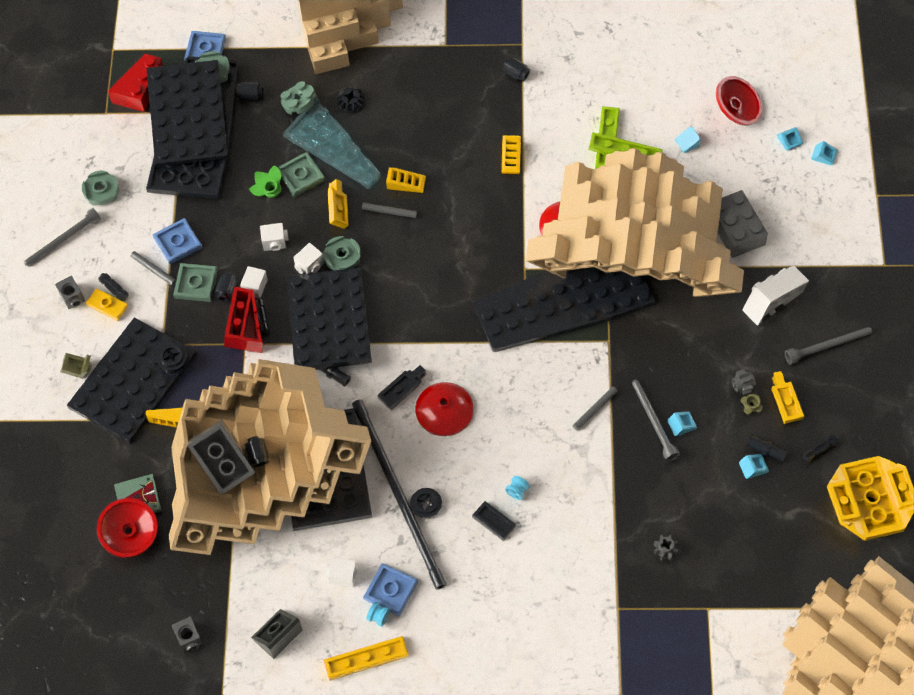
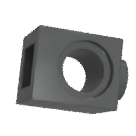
M72 275L55 284L68 309L77 307L85 301Z
M191 616L172 624L184 653L195 651L203 644ZM187 633L193 634L190 639H183Z

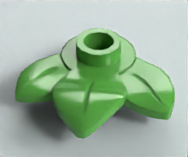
M274 165L269 173L255 172L256 184L249 188L253 195H266L270 198L279 195L281 192L280 181L282 174L278 167Z

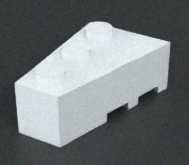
M794 265L787 269L783 268L778 274L770 275L765 281L757 282L752 287V293L743 311L758 326L762 323L765 315L776 313L774 309L780 304L785 306L804 291L809 280Z

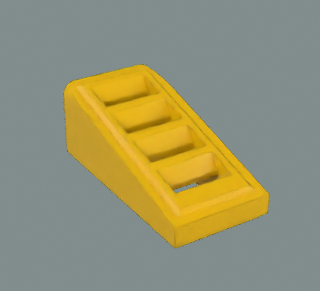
M503 136L502 174H520L521 136ZM506 150H515L517 152H506ZM506 164H516V166H506Z
M389 167L386 180L387 189L423 193L426 176ZM416 180L419 181L418 186H415Z
M183 408L147 410L146 416L149 423L177 427Z

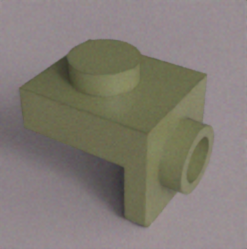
M65 353L60 372L82 379L91 370L92 362H89L91 355L87 354L83 358Z

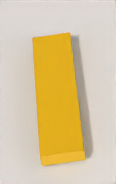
M400 636L324 659V664L329 681L409 657L404 638Z

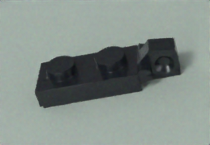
M419 365L413 371L405 370L377 395L378 399L392 410L422 383L421 379L426 375L425 369Z

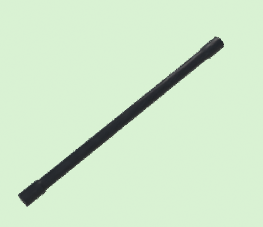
M356 400L352 403V407L355 408L357 418L362 426L368 427L371 438L370 444L426 564L436 590L442 589L447 583L416 521L372 425L363 400Z

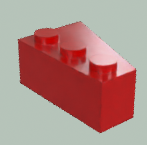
M144 54L108 91L112 104L145 112L149 104L147 68L164 66L162 58Z
M234 287L224 337V347L262 353L263 342L260 334L254 291L252 289Z

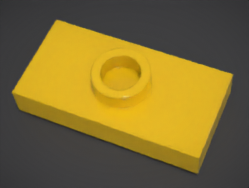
M97 288L86 301L87 306L116 321H119L128 308L127 303Z

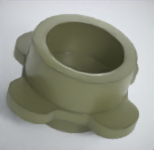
M750 394L747 397H742L741 403L744 404V412L746 414L762 411L763 406L760 405L759 395Z

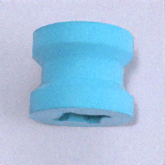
M514 475L511 479L512 483L507 485L505 491L514 499L522 500L524 497L523 493L530 488V485L523 478Z
M375 601L368 611L366 620L374 621L378 626L383 627L391 609L388 607L383 608Z

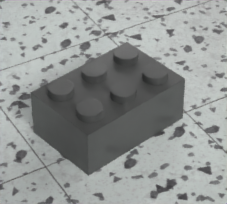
M743 190L722 197L718 235L725 247L731 250L730 255L732 258L766 245L768 232Z
M223 419L188 441L187 446L221 495L256 472V468L253 467L247 454Z

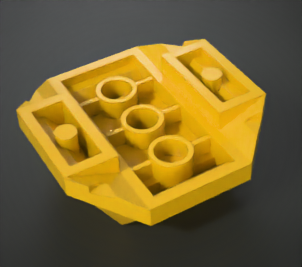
M880 456L841 464L827 486L839 523L864 541L904 532L914 513V487L906 466L899 463L896 464ZM867 497L873 498L875 502L868 501Z

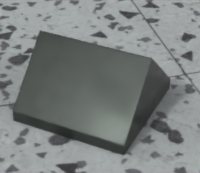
M280 609L251 638L274 659L303 629L297 617Z

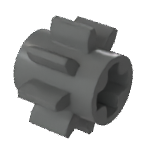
M744 369L735 372L736 375L732 378L735 391H740L743 395L751 393V389L756 386L753 374L745 372Z
M660 535V541H654V546L657 547L654 550V555L659 554L661 561L664 558H668L671 561L672 554H678V549L675 548L678 545V541H673L671 535L668 537Z

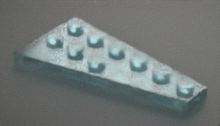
M315 98L313 100L314 105L295 119L283 133L284 137L370 189L381 177L380 172L363 155L361 149L353 143L351 137L337 120L333 119L327 108H324L320 103V100Z

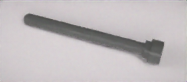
M94 208L87 211L84 219L24 261V265H32L88 224H96L102 220Z
M867 327L801 350L791 348L785 351V358L788 364L792 365L798 363L801 357L870 335L872 329Z
M633 380L632 385L664 447L663 456L665 460L670 462L680 456L678 448L670 443L639 380Z

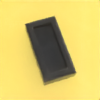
M486 501L472 515L473 519L502 541L516 527L513 521Z

